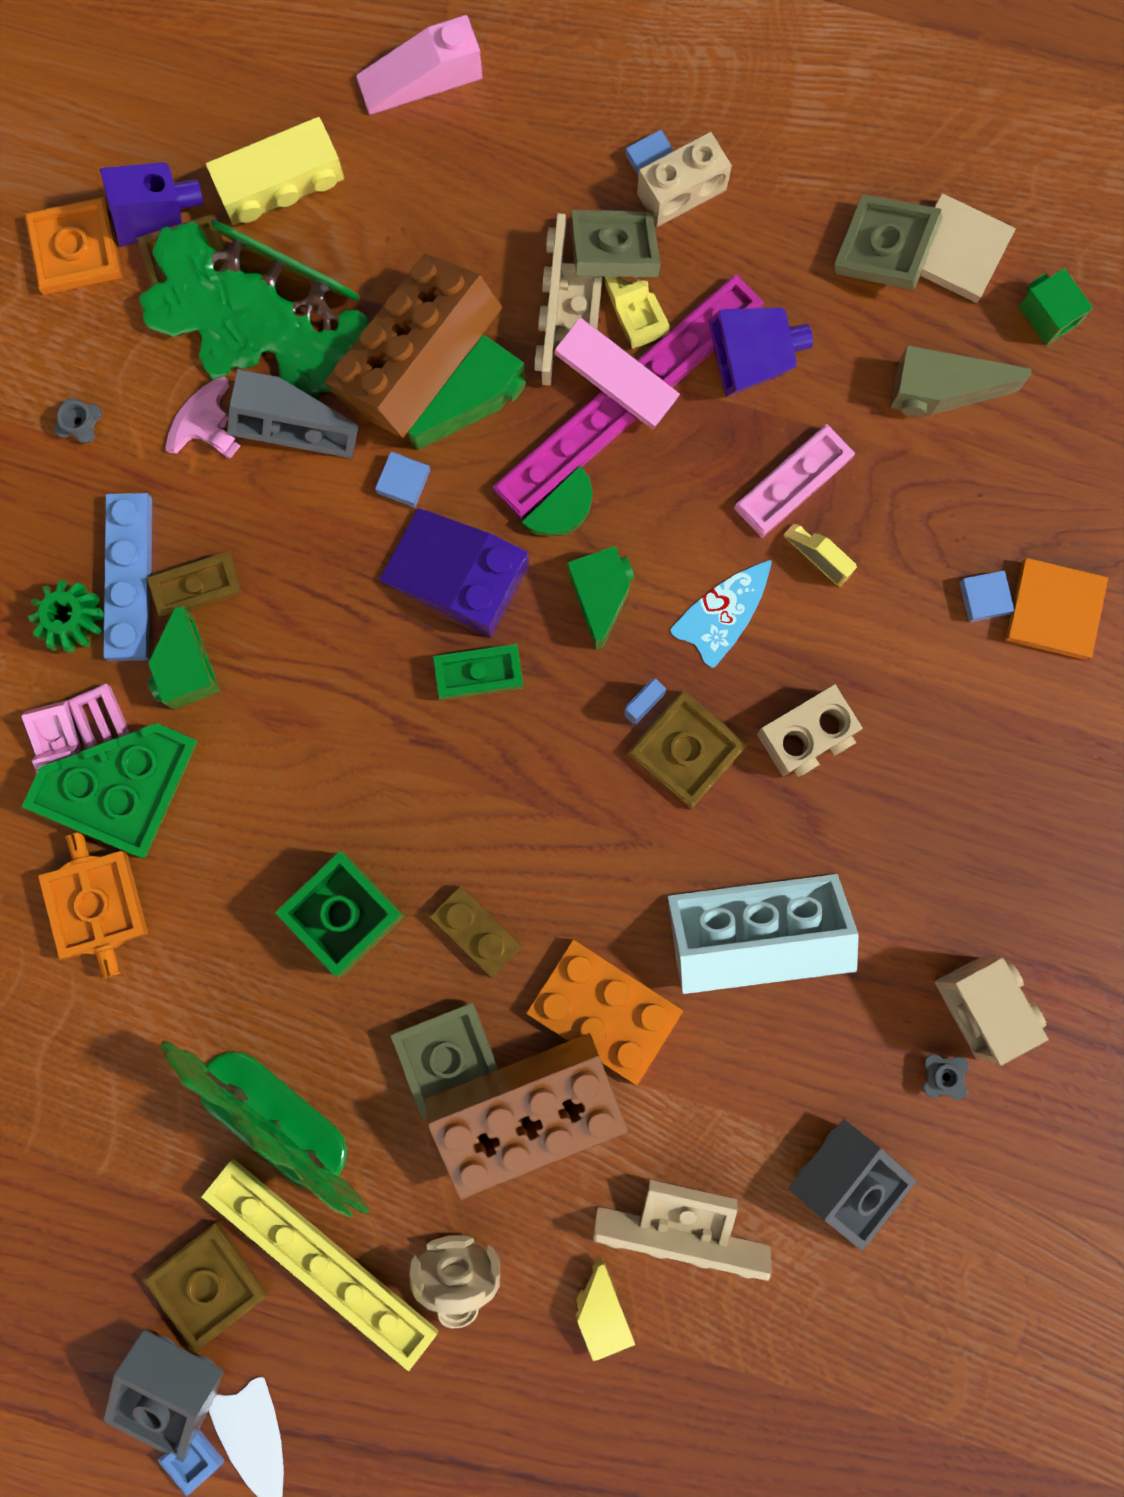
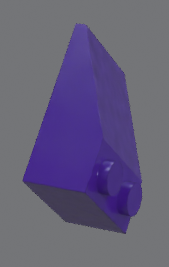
M418 508L385 568L380 582L491 638L529 567L528 552L491 533Z

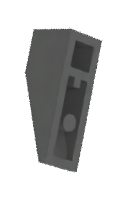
M237 369L229 406L227 435L353 458L358 424L280 377Z

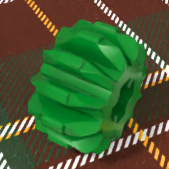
M59 580L56 592L49 586H42L45 598L42 601L38 598L30 599L31 604L38 608V612L27 616L30 623L38 625L32 632L35 638L40 641L46 640V647L53 651L58 650L62 646L63 650L67 653H74L77 642L85 648L90 647L91 643L87 637L89 633L92 632L95 635L102 634L101 628L94 624L95 621L104 618V612L99 608H95L100 602L98 596L94 593H87V587L79 582L71 587L67 581ZM70 610L71 612H68L67 614L71 616V618L66 623L61 622L66 621V619L62 616L66 611Z

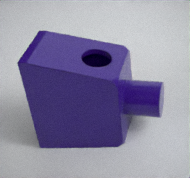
M164 162L100 168L110 214L120 247L138 243L137 237L159 231L162 227H172L181 224L180 209L203 205L198 180L174 183L169 165Z
M784 308L719 310L708 320L725 398L779 377L797 366L795 352L811 349L813 345V335L810 326L802 324L789 327Z

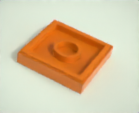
M104 197L24 214L38 288L43 295L123 278L108 202Z
M1025 558L1021 563L1013 600L1014 612L1010 614L1005 641L1082 660L1091 659L1109 577Z

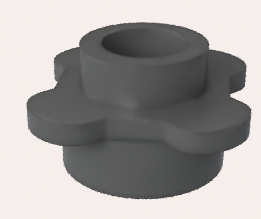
M74 398L66 399L58 410V422L54 426L55 432L61 438L71 436L78 438L83 444L90 443L95 438L93 430L96 421L102 417V411L95 404L87 406L82 401ZM77 418L82 419L80 424H75Z
M938 1054L927 1056L924 1061L926 1082L923 1085V1090L925 1094L931 1098L947 1095L951 1096L954 1100L963 1099L968 1091L964 1085V1074L969 1068L966 1059L961 1056L945 1059L941 1058ZM944 1073L949 1074L950 1078L948 1081L942 1079Z

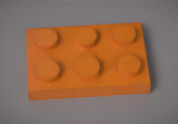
M573 940L526 1014L567 1041L590 1033L601 1062L637 1086L684 1011Z

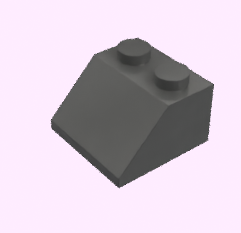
M843 1119L836 1129L829 1132L823 1145L810 1162L799 1170L795 1181L788 1189L825 1222L863 1251L917 1180L882 1148Z
M143 1330L114 1374L103 1422L165 1454L171 1453L175 1455V1459L183 1463L192 1446L194 1437L199 1432L214 1401L224 1370L217 1367L211 1359L205 1356H195L177 1347L166 1336L154 1335ZM180 1441L178 1450H174L176 1448L175 1445Z

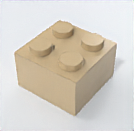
M979 957L934 981L976 1060L1001 1066L1049 1040L1043 1030V1027L1046 1026V1021L1041 1011L1033 1002L1028 1003L1020 989L1024 983L1019 971L1011 962L1006 963L1004 958Z

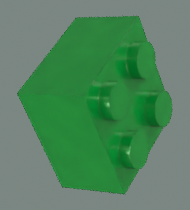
M339 851L275 912L335 977H344L406 917L357 863L342 851Z

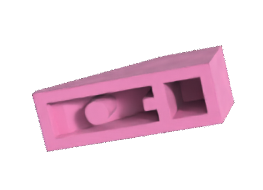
M467 15L426 28L356 75L369 115L483 79L480 49Z

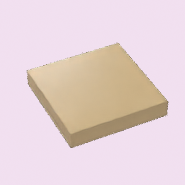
M942 193L935 208L942 210V220L920 276L978 303L1016 228Z

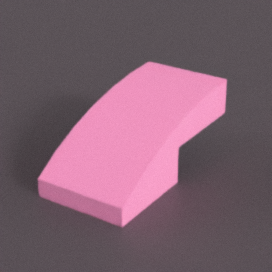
M67 700L26 710L21 715L35 752L32 762L36 773L41 766L62 760L82 751Z

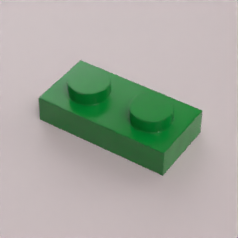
M517 644L433 656L440 700L524 688Z

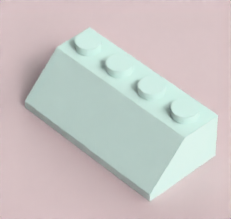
M838 874L668 896L676 963L683 994L857 971L858 931Z

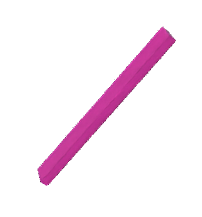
M735 274L637 361L673 388L715 351L708 322L714 314L724 309L763 308L764 302ZM602 391L495 484L493 491L520 520H523L580 465L583 467L631 425L637 417Z

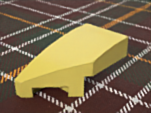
M603 276L609 297L632 349L663 338L670 332V325L655 295L649 292L647 281L638 279L634 283L618 277Z
M602 1257L595 1260L592 1266L593 1274L585 1290H580L576 1298L578 1306L576 1313L577 1322L593 1362L635 1345L631 1330Z

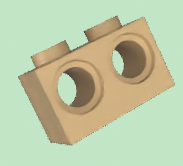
M709 132L639 170L637 195L646 210L652 211L654 223L658 227L726 191L732 165L712 132Z
M835 684L762 727L757 736L781 775L784 777L794 771L799 778L819 766L820 764L816 757L826 751L831 750L832 754L836 756L856 744L852 736L863 728ZM829 714L837 719L839 723L837 734H828L822 730L819 723L821 715ZM792 735L801 740L803 744L802 755L792 756L784 750L783 739L785 736Z

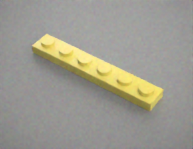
M235 1159L228 1163L203 1194L202 1198L407 1371L413 1367L437 1336L439 1331Z

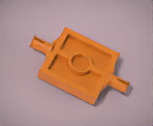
M77 832L73 833V835H67L65 839L68 843L72 861L65 864L59 870L38 876L59 960H65L82 954H96L102 979L119 975L121 973L119 972L114 949L118 948L125 941L148 935L128 854L126 851H119L102 857L89 856L83 833Z

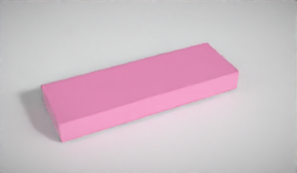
M581 317L555 349L554 354L652 430L655 429L680 395V393Z
M826 424L735 505L734 509L763 538L854 457L855 452Z

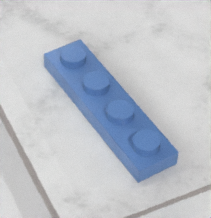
M148 493L106 494L104 659L107 661L151 659V590L147 577L151 576L152 497Z

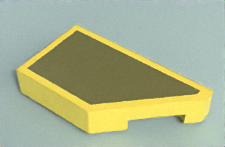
M793 524L783 535L839 588L857 568L855 562L823 535L814 533L811 536L798 524Z

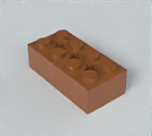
M424 253L419 261L413 265L411 271L395 292L389 296L385 305L371 323L362 331L360 337L347 354L337 363L335 369L324 383L350 412L403 438L503 307L480 274Z
M590 1033L425 1099L429 1129L460 1200L628 1132Z

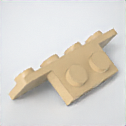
M561 213L557 214L556 228L548 227L546 253L553 254L552 267H544L543 292L550 293L548 306L541 305L539 314V331L546 332L544 346L537 345L535 354V371H542V385L550 386L554 348H557L581 317L597 330L602 277L576 276L575 264L563 263L566 214Z
M650 1180L641 1216L602 1207L597 1209L593 1240L595 1242L606 1244L612 1248H625L647 1253L656 1258H669L691 1263L700 1268H713L735 1273L744 1278H757L768 1281L772 1272L770 1246L730 1237L737 1214V1199Z

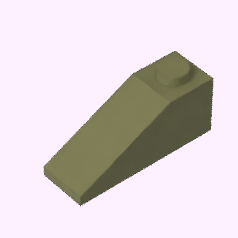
M907 345L898 361L890 408L900 409L903 414L908 416L922 417L1018 392L1030 378L1032 369Z

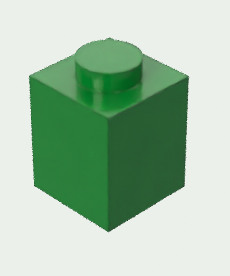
M1065 268L1051 277L1044 273L1034 279L1026 287L1028 293L1018 306L1046 346L1080 325L1093 309L1091 303Z

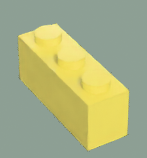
M320 116L206 163L233 225L241 222H252L258 219L262 213L279 206L287 207L293 205L303 196L315 191L329 190L337 182L344 180L339 158Z

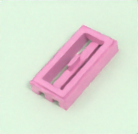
M108 684L99 686L67 701L87 749L97 746L98 743L82 708L83 704H89L104 742L114 739L97 699L101 696L119 738L130 734L113 691Z

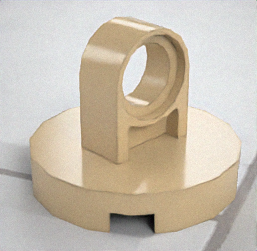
M449 1235L432 1240L426 1244L425 1253L420 1255L418 1259L415 1255L411 1260L410 1288L415 1299L427 1309L437 1312L439 1321L449 1328H462L472 1323L477 1317L478 1309L492 1300L500 1287V1259L494 1248L487 1244V1250L481 1246L474 1245V1237Z

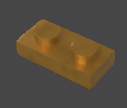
M228 551L147 577L158 615L163 621L170 619L173 610L180 606L185 607L191 612L243 595L232 556Z
M461 886L430 916L491 978L523 947Z

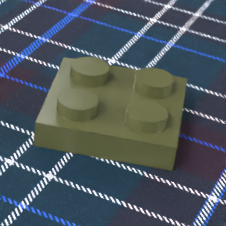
M862 194L835 261V273L837 275L915 290L941 223L942 210L940 208Z
M571 210L570 228L576 276H589L592 278L602 276L659 277L661 262L652 211Z
M474 1002L390 1035L421 1119L427 1117L426 1098L499 1069Z

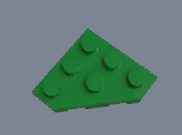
M155 723L70 757L41 766L33 780L22 808L145 859L150 852L199 740L163 724Z

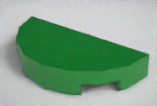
M581 465L522 522L523 528L537 536L545 535L552 537L557 535L566 536L583 524L590 513L593 492L590 478Z

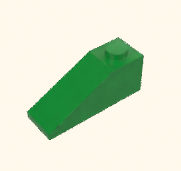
M483 334L408 431L412 446L420 450L500 411L508 400L511 402L515 401L526 385L524 380V362Z

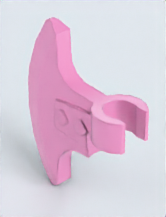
M220 377L206 384L190 397L180 409L168 433L165 447L168 453L177 454L189 440L201 439L230 459L235 454L240 445L234 442V437L227 435L228 433L223 430L229 417L220 409V400L230 387L226 377Z

